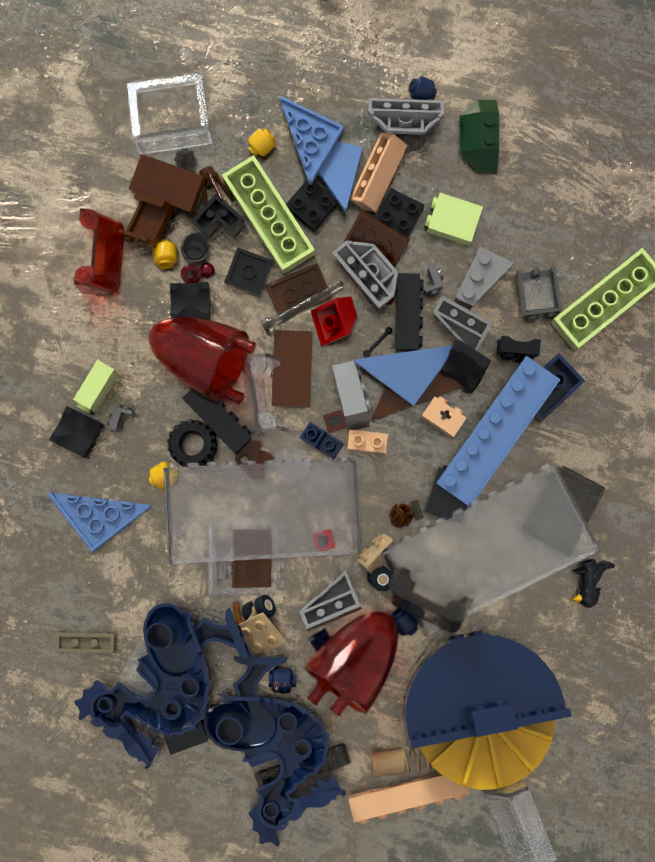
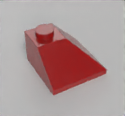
M352 296L335 298L311 310L321 346H326L351 333L357 316Z

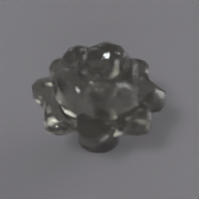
M184 148L182 151L176 152L177 156L174 158V161L178 167L186 170L195 167L194 163L197 162V158L194 156V151Z

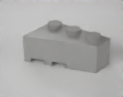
M441 296L433 311V314L457 340L462 341L478 351L493 324L444 296Z
M354 360L332 365L347 432L349 430L370 427L368 412L371 411L369 400L365 401L364 395L367 393L364 383L360 384L359 378H362L360 366L356 367Z

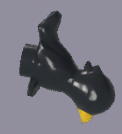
M595 559L580 562L581 568L574 569L573 571L580 574L582 588L573 600L585 608L595 606L601 595L599 592L601 588L596 589V585L605 570L615 567L614 563L604 560L600 564H596Z

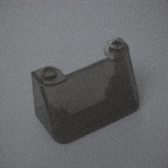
M401 566L393 572L389 582V601L392 605L447 632H457L462 627L474 599L464 595L461 600H451L444 607L412 592L416 582L412 581L410 577L411 569Z

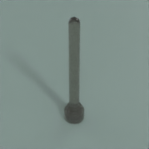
M337 281L277 316L263 318L260 320L267 334L272 332L276 324L341 289L344 283Z

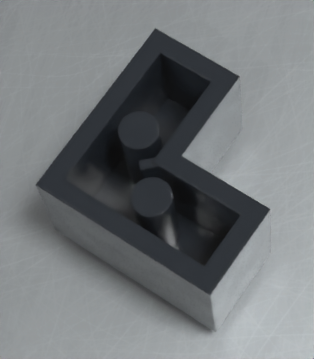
M217 194L208 201L190 222L192 227L207 239L218 226L234 237L246 224L244 217L224 200H220Z

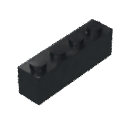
M398 273L396 285L395 352L417 351L423 344V336H419V328H423V317H419L420 310H423V298H420V291H423L424 280L420 279V274Z
M198 382L182 399L237 454L252 440L250 436L252 432L245 425L241 427L237 423L239 418L232 411L228 413L224 409L226 405L219 397L216 400L212 397L211 393L213 391L206 384L202 386Z

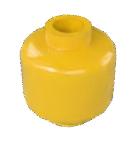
M261 128L257 129L248 139L250 144L248 149L255 156L259 154L264 157L276 146V138L266 128L264 130Z
M162 239L158 242L155 249L152 248L153 262L159 268L169 269L177 262V247L169 240Z
M163 461L150 469L149 482L153 487L164 490L177 481L178 470L173 463Z

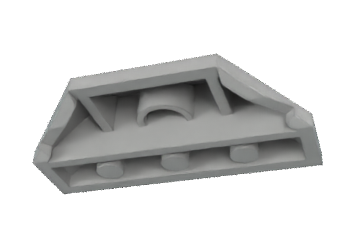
M368 98V114L388 134L425 135L444 117V101Z
M346 240L332 252L350 277L379 309L395 297L398 271L375 244Z

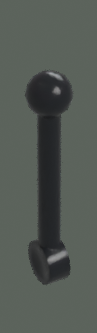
M387 327L383 335L368 350L363 352L365 358L370 357L371 351L388 334L393 332L392 328Z

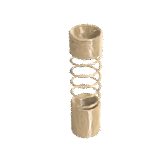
M403 749L371 752L374 777L405 774V762L407 771L410 774L412 751L418 772L420 773L421 749L419 765L415 750L410 749L409 767ZM426 759L428 771L430 772L431 764Z

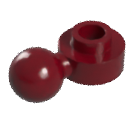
M204 263L199 269L193 265H186L182 268L180 276L185 283H197L201 276L206 278L213 276L215 268L211 263ZM191 271L192 275L187 277V273Z

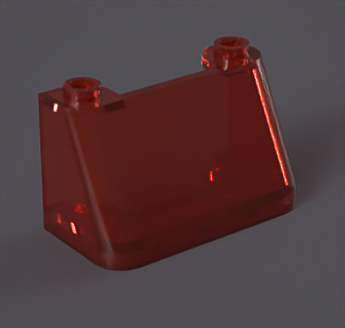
M80 208L79 220L81 225L91 229L94 234L91 266H82L76 270L74 285L82 294L115 295L121 287L124 249L123 236L118 233L119 228L125 230L124 226L120 221L95 210Z

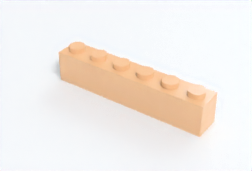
M436 773L348 795L353 821L358 822V824H364L369 822L370 818L384 819L389 817L390 813L403 814L408 812L410 808L415 807L416 810L426 808L427 804L430 803L439 805L445 803L446 799H463L466 794H469L468 787L454 783L442 774Z

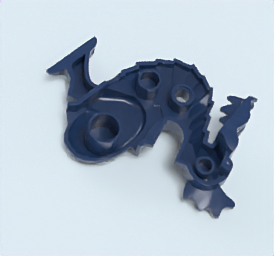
M161 603L154 606L148 612L143 627L148 654L138 659L139 665L136 669L139 675L152 687V693L148 695L136 693L120 682L115 687L107 688L102 682L96 680L90 689L83 690V697L74 702L80 711L79 720H83L90 714L92 725L95 727L103 726V733L107 737L120 740L127 753L131 757L137 758L139 762L143 761L145 769H148L153 764L160 745L152 748L153 741L151 735L143 740V731L138 733L132 719L135 720L137 718L145 726L149 725L157 734L161 732L169 737L184 735L187 731L196 730L197 724L207 714L205 710L210 700L209 692L212 681L209 680L208 666H206L203 652L206 644L210 641L226 644L235 648L239 655L245 659L251 655L238 622H235L230 608L225 612L226 624H218L204 617L195 626L194 621H192L193 613L182 611L173 603ZM169 704H175L178 711L175 713L171 712Z
M234 656V660L237 663L247 665L244 676L233 683L237 696H230L226 693L222 694L219 703L210 707L206 712L204 730L213 743L221 748L245 752L243 762H248L252 768L274 759L279 761L281 766L279 776L275 780L256 789L261 800L259 805L248 813L253 819V831L258 832L260 836V844L272 842L275 846H279L280 841L277 830H284L288 826L289 821L298 820L307 808L324 807L331 800H335L337 795L344 797L346 791L330 775V783L318 779L319 788L310 786V793L296 796L290 795L298 789V785L308 780V776L318 773L319 768L327 761L326 756L330 747L328 746L330 733L325 731L321 719L317 720L308 709L304 710L294 701L288 703L280 699L265 698L259 694L258 684L264 675L272 667L284 664L287 661V657H249L245 659L241 656ZM300 743L307 745L308 752L306 754L299 753L297 747Z

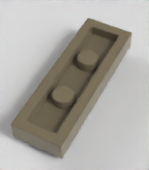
M56 632L55 652L115 653V633Z

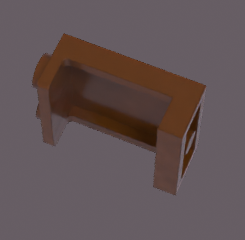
M137 191L134 199L139 202V205L127 229L119 228L118 233L128 243L133 244V242H137V245L145 249L147 247L155 249L175 208L164 199Z

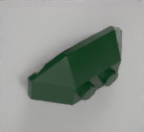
M477 100L460 115V154L478 174H497L499 110L496 100Z

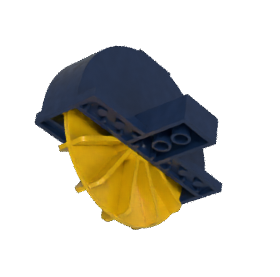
M483 630L471 632L469 637H464L463 634L450 637L445 646L431 654L415 672L407 689L403 709L407 746L412 749L420 747L428 762L447 779L461 786L479 790L507 787L528 776L540 764L553 740L555 720L572 716L570 708H566L557 679L537 654L511 639L489 635V633L483 634Z

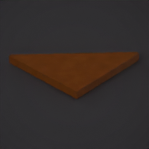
M439 371L415 405L464 386L457 380L442 375ZM386 386L371 420H377L412 405Z

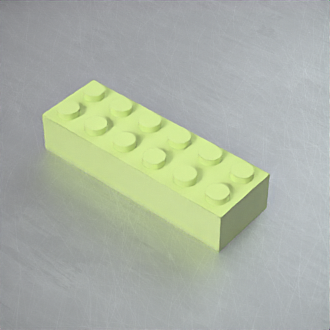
M254 155L222 174L223 182L283 275L315 255V249Z
M641 248L550 323L575 352L655 287V262Z

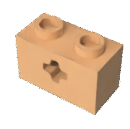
M440 396L439 398L434 397L421 418L453 438L466 420V417L463 416L465 413L457 407L453 409L448 406L449 402ZM447 412V413H448L447 417H448L449 419L446 418L445 420H442V419H441L442 415H441L440 413L443 414V413Z
M349 430L347 451L385 455L388 434Z

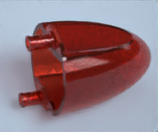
M193 317L166 318L152 326L148 334L150 348L156 359L168 372L192 390L213 401L227 398L237 404H241L244 399V393L232 389L231 386L237 382L248 353H253L256 346L255 342L249 341L247 332L215 321Z
M385 611L366 613L352 620L330 637L304 667V670L317 682V686L307 699L317 706L326 692H330L338 698L330 707V710L334 711L333 713L339 717L347 706L366 715L384 687L395 660L399 632L394 617Z

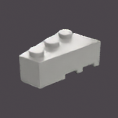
M479 247L454 302L471 310L505 273L511 269L514 262Z
M346 570L299 611L308 632L362 609Z

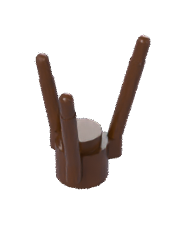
M212 166L205 167L199 171L200 175L206 177L202 188L204 206L208 203L205 184L207 186L213 185L219 199L223 200L216 182L220 184L231 201H235L228 188L220 179L218 172H215Z

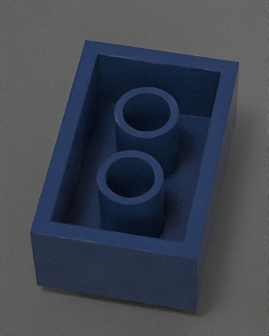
M560 353L543 367L558 377L560 381L534 416L539 422L550 415L585 382L581 375Z

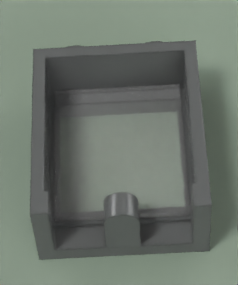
M551 266L549 270L541 271L533 269L527 273H522L521 270L516 272L515 278L521 318H527V321L538 320L540 316H546V318L557 317V314L562 311L556 267Z

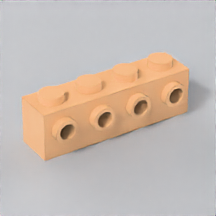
M380 133L349 200L365 211L377 212L399 162L404 155L407 144L395 134Z

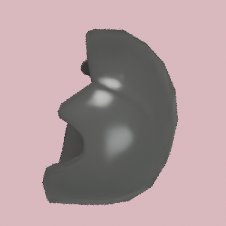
M190 233L185 236L181 243V253L184 259L192 264L201 263L206 260L210 250L207 238L200 233Z

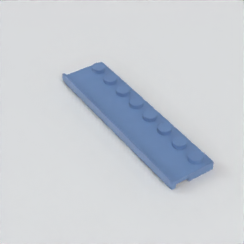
M526 356L436 483L471 507L560 379Z

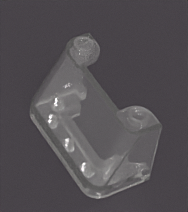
M265 352L251 356L242 369L251 430L257 437H268L291 432L290 423L281 421L279 415L269 413L264 379L273 378V370L281 366L279 357Z

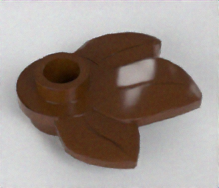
M260 441L247 443L244 451L238 452L235 456L236 466L239 469L245 470L249 477L255 479L265 477L262 467L267 466L273 460L271 454L260 450ZM242 457L248 458V462L246 464L241 463Z

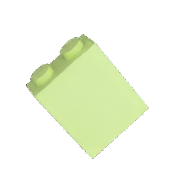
M439 193L438 198L434 197L431 208L434 209L432 216L428 215L425 226H428L427 233L470 246L483 206Z
M97 360L73 399L78 402L76 406L89 414L91 411L97 413L120 374Z

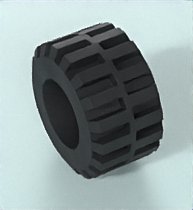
M188 419V421L183 420L179 425H175L173 431L169 433V439H167L169 446L167 448L172 459L189 469H198L203 465L209 464L208 462L214 458L213 456L217 451V440L212 429L200 420ZM190 433L199 434L204 441L202 450L196 455L186 454L181 447L182 440Z

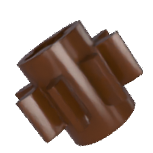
M395 504L389 513V516L392 517L391 522L396 527H403L404 525L408 527L414 517L411 514L412 509L406 504H400L399 506Z

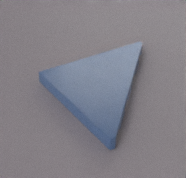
M281 96L279 100L308 183L312 185L344 132L345 127Z
M337 142L318 175L323 179L334 199L338 201L341 209L346 212L363 147Z
M453 345L356 359L354 362L414 406L445 364Z
M57 493L47 494L92 553L151 508L149 504Z

